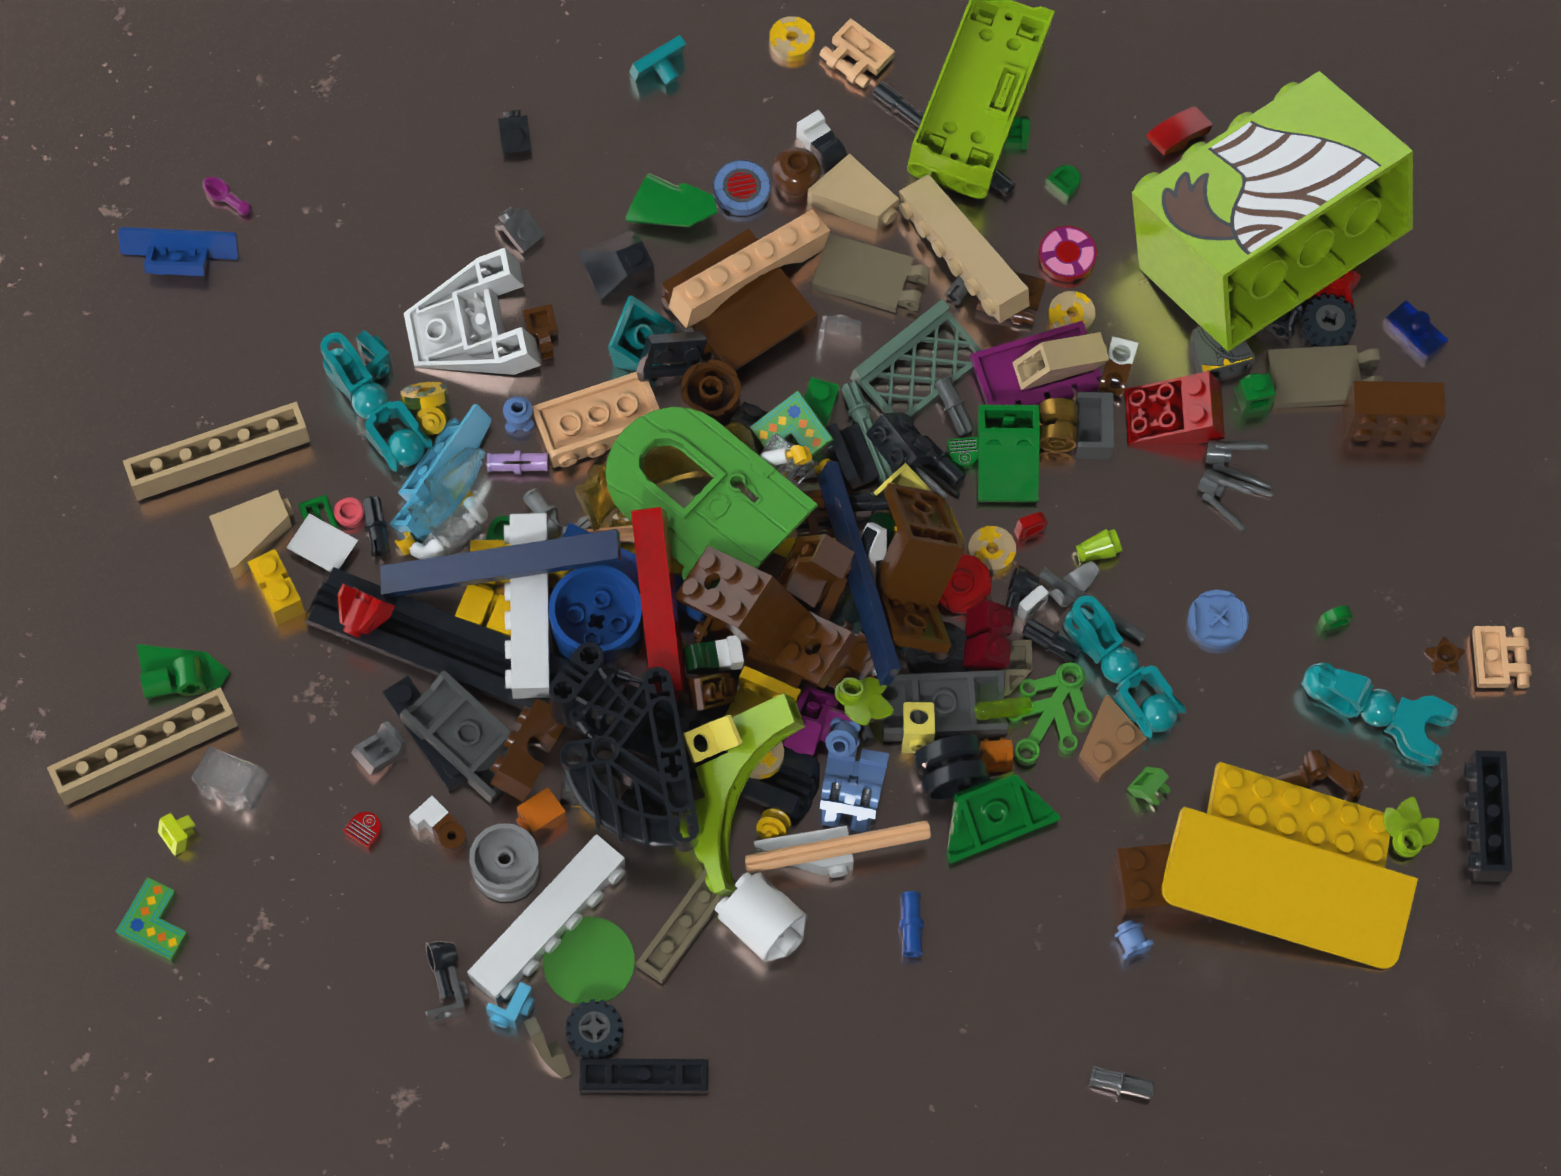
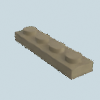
M706 869L636 962L638 968L661 984H663L714 914L716 905L724 898L714 894L708 888L705 881Z

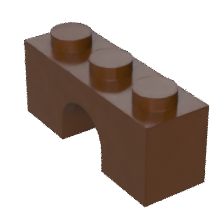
M539 698L535 699L531 707L524 706L516 720L521 724L518 731L512 729L503 745L508 748L505 756L499 754L491 768L495 775L490 784L521 801L525 800L533 788L544 766L543 763L530 755L527 747L536 746L549 753L565 726L553 719L550 704Z

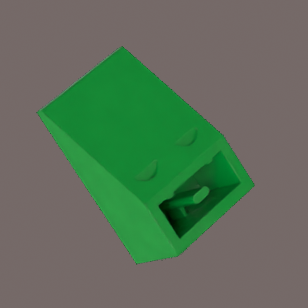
M979 405L976 418L978 502L1038 503L1039 405Z

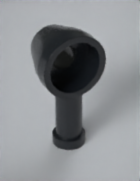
M1017 565L1012 573L1008 586V598L1005 606L1014 608L1013 623L1016 619L1015 614L1020 597L1028 596L1039 584V577L1021 565Z
M440 940L426 942V954L430 968L435 974L440 1001L455 997L446 969L458 961L454 943Z

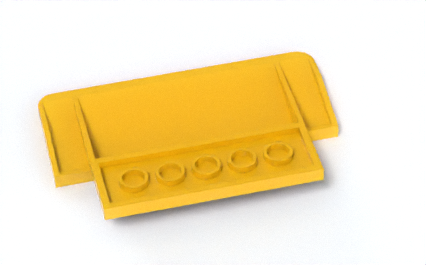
M1219 762L1215 766L1207 813L1185 806L1179 812L1166 863L1162 895L1170 905L1373 967L1388 969L1396 964L1400 956L1418 878L1385 868L1390 834L1384 826V812Z

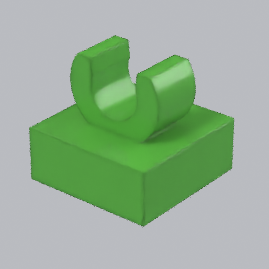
M1146 766L1127 790L1135 798H1143L1149 804L1159 805L1160 801L1156 798L1155 793L1159 789L1161 793L1169 794L1170 788L1164 783L1169 776L1162 768Z

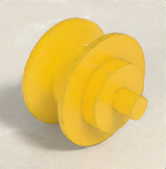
M440 405L427 409H421L420 407L418 409L416 421L425 434L436 435L446 425L447 414L443 406Z
M770 808L762 813L756 829L762 839L786 836L789 831L791 821L785 812L776 808Z

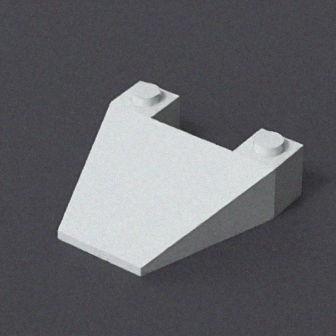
M506 248L478 257L404 312L415 367L515 375L541 365L536 339L522 327L505 333L498 296L524 287L519 260Z

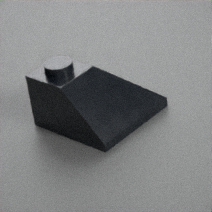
M632 230L577 251L600 302L655 281L654 264L643 241Z

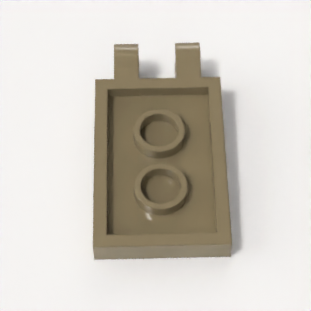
M829 233L812 281V289L896 313L898 306L918 311L922 293L916 290L904 291L907 280L921 286H927L931 268L921 264L913 265V257Z
M1356 345L1271 349L1266 354L1268 372L1276 392L1272 404L1273 409L1344 405L1353 381H1383V376H1371L1364 380H1361L1359 368H1378V361H1380L1379 349H1368L1357 353Z

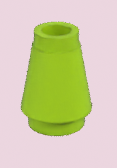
M1104 529L1075 546L1081 563L1117 557L1116 554L1123 551L1115 529L1109 531Z

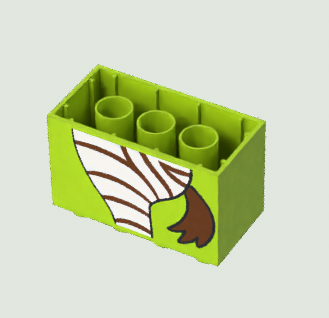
M1320 71L1300 84L1297 82L1288 83L1280 89L1274 100L1255 113L1244 112L1231 122L1227 131L1207 144L1205 142L1195 143L1187 149L1179 162L1160 174L1157 172L1149 173L1137 183L1134 191H1132L1139 269L1228 352L1413 229V150Z

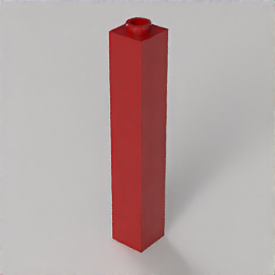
M662 507L631 511L648 667L649 669L662 667L670 673L677 701L680 700L679 695L688 694L678 605L677 599L674 597L676 588L667 512ZM655 682L657 697L662 696V687L659 682Z

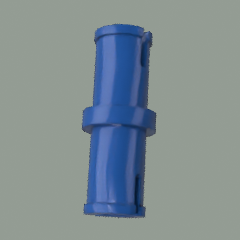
M907 891L900 894L902 919L899 921V928L903 930V956L916 958L923 955L921 930L924 928V920L921 918L920 910L921 893Z

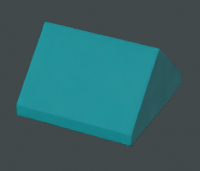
M632 295L628 296L608 346L613 366L636 372L647 336L674 333L676 325Z

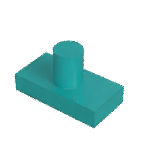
M678 35L634 62L629 73L637 81L653 70H656L666 86L673 83L680 75L670 60L683 53L686 46L685 41L681 35Z

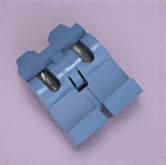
M857 747L847 757L835 756L828 750L819 808L823 809L822 825L839 827L841 813L853 815L851 830L862 833L867 832L878 810L887 772L889 753L862 749L860 761H856Z

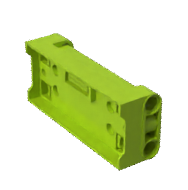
M969 0L912 143L907 170L911 175L921 179L929 174L939 186L977 199L987 196L997 164L1033 70L1048 37L1055 13L1054 10L1042 6L1033 8L1013 0Z

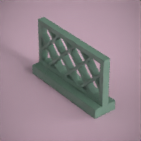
M943 299L853 370L850 376L852 382L857 381L858 385L864 389L883 413H895L891 409L892 399L908 401V412L905 414L913 417L940 395L937 389L934 390V383L941 380L935 378L936 364L951 365V377L955 383L973 368L971 361L957 360L958 346L969 347L973 353L982 351L980 346L948 311L950 307ZM945 322L954 330V340L938 338V328ZM934 332L933 337H927ZM920 342L933 343L932 357L916 356V345ZM937 344L952 345L953 360L937 358ZM912 349L911 355H905ZM898 360L911 361L910 375L894 374V363ZM915 362L932 363L931 378L914 376ZM957 366L962 367L959 371L956 372ZM890 367L889 373H885L884 371ZM876 377L889 379L888 393L876 392L870 385V382ZM893 379L910 381L909 395L892 394ZM914 382L930 383V394L926 397L913 396ZM913 402H919L912 408Z

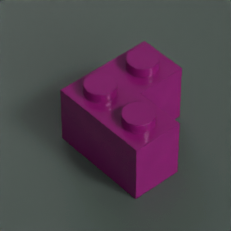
M805 686L797 703L805 727L787 737L784 746L800 754L814 755L819 742H825L827 735L833 730L830 726L833 718L840 717L842 720L851 721L845 714L844 705L838 702L833 694Z

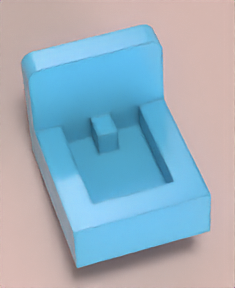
M520 982L506 1010L488 1003L486 1011L487 1015L491 1017L490 1021L507 1029L508 1025L517 1029L523 1015L528 1016L534 1006L535 999L532 998V987Z

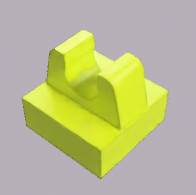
M169 813L160 818L158 833L173 855L176 856L186 850L187 839L194 834L192 828L196 825L189 815L176 820Z

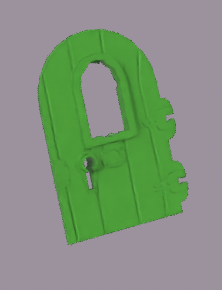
M668 407L651 411L637 418L621 432L613 443L607 458L605 474L608 491L615 506L629 521L632 522L631 511L662 507L667 512L672 557L684 567L682 570L684 581L707 546L758 569L818 506L816 502L719 422L703 412L690 408ZM655 446H672L681 450L713 477L703 488L702 492L697 494L685 508L681 507L651 482L644 473V457ZM738 484H744L746 490L755 495L758 500L754 503L739 488L734 487ZM720 579L715 580L710 589L716 588L720 583Z

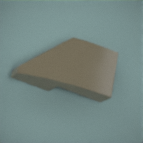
M1011 640L1010 666L1001 669L1004 670V696H1009L1033 670L1032 640Z
M535 1017L523 1021L536 1050L544 1062L562 1078L572 1075L559 1042L555 1041L547 1045Z

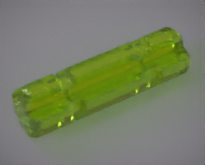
M1027 696L1017 697V700L1015 698L992 700V703L990 701L978 702L974 706V712L977 719L987 720L990 717L993 719L1015 716V713L1017 715H1027L1032 710L1033 705Z

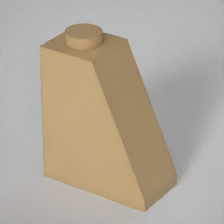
M849 153L808 189L807 203L813 208L878 230L883 224L888 225L897 217L899 198Z
M1101 332L1041 342L1012 363L1020 388L1025 390L1095 370L1109 361V357Z
M278 490L209 516L234 579L241 577L249 569L248 561L265 554L292 527L289 516L294 515L288 498L281 499Z

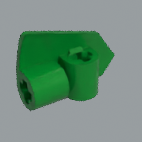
M648 173L640 185L625 218L626 222L691 227L716 215L717 208L714 195L686 183L676 185Z
M144 644L136 646L141 667L140 680L145 699L177 692L183 696H193L211 692L220 687L222 689L231 674L227 668L206 651Z

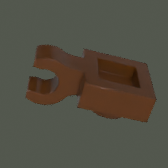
M552 304L523 310L526 330L536 340L538 339L542 360L554 358L550 337L558 335V329Z

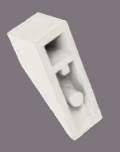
M847 826L757 840L754 841V853L848 836ZM848 854L791 865V867L818 875L829 874L830 877L836 878L848 874V871H852L854 860L853 855Z

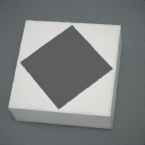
M1042 585L1038 586L1019 603L1017 615L1024 622L1047 603L1049 592Z

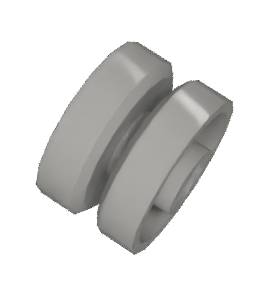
M498 823L485 828L475 838L470 849L472 875L477 888L486 897L499 902H513L525 897L535 888L541 872L539 850L534 838L524 828L507 823Z

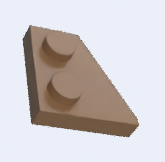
M1107 695L1103 699L1079 757L1101 779L1142 746L1147 738L1112 698Z

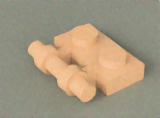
M850 18L832 37V43L838 48L833 52L825 46L819 56L827 61L826 64L832 69L837 68L845 74L849 82L852 84L857 83L865 89L871 79L863 73L868 69L877 75L892 60L895 51ZM847 54L857 61L854 66L843 59Z
M1474 626L1472 635L1477 688H1508L1510 676L1517 678L1518 688L1530 687L1529 676L1532 675L1531 665L1527 662L1529 639L1525 638L1523 627L1513 628V637H1506L1505 626ZM1507 650L1514 652L1515 663H1508Z

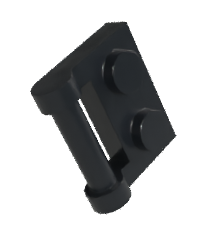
M704 332L648 335L637 366L638 380L640 382L651 381V378L684 376L692 365L699 364L707 341ZM684 362V364L653 366V364Z

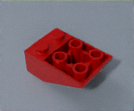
M1209 371L1125 389L1129 445H1189L1206 443L1208 440L1225 439L1221 383Z

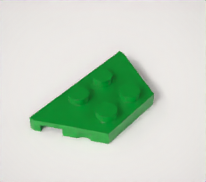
M1008 772L955 793L946 858L950 864L1059 821L1061 817L1015 772Z

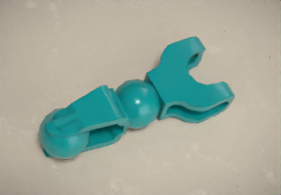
M334 332L326 335L320 344L323 355V368L335 386L352 402L355 413L363 419H367L365 422L367 439L379 454L385 458L391 470L397 472L399 465L411 466L416 464L422 458L425 448H433L432 440L420 429L418 422L403 402L398 400L390 401L386 389L378 383H373V376L365 367L355 348L343 334ZM336 342L343 346V349L328 350L331 343ZM397 417L407 429L403 428L395 431L386 444L377 431V426L387 423L389 418Z
M1091 595L1079 597L1074 602L1071 611L1065 616L1063 621L1065 632L1077 646L1082 647L1081 651L1088 654L1096 664L1101 662V669L1105 678L1112 683L1119 684L1116 688L1117 693L1114 696L1115 702L1132 722L1137 723L1146 738L1152 739L1153 732L1160 733L1170 730L1176 724L1178 713L1186 714L1185 705L1174 696L1173 689L1157 667L1152 665L1140 667L1136 652L1129 647L1122 646L1124 640L1118 633L1110 614L1101 603ZM1083 605L1090 606L1094 611V615L1087 609L1080 607ZM1072 619L1074 620L1079 629L1073 627ZM1144 680L1157 694L1147 697L1139 707L1128 690L1130 688H1137L1140 682Z
M1320 662L1308 667L1301 683L1311 698L1321 701L1342 716L1352 718L1360 714L1362 719L1370 726H1386L1384 732L1393 736L1396 740L1397 748L1404 757L1429 767L1439 764L1442 750L1440 746L1427 738L1424 731L1425 724L1431 723L1446 727L1456 722L1458 710L1455 706L1433 695L1424 696L1412 701L1402 697L1397 702L1395 695L1388 690L1372 689L1373 684H1371V679L1368 677L1337 669L1330 663Z

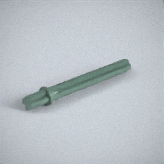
M858 382L845 383L841 390L849 407L848 415L853 417L855 424H858L879 473V483L882 485L895 472L866 435L874 421L869 411L871 406L865 402Z

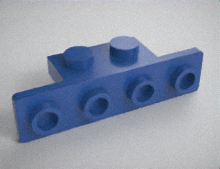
M120 227L118 231L121 254L146 255L144 262L145 273L204 276L209 258L237 259L239 255L237 233L133 227Z

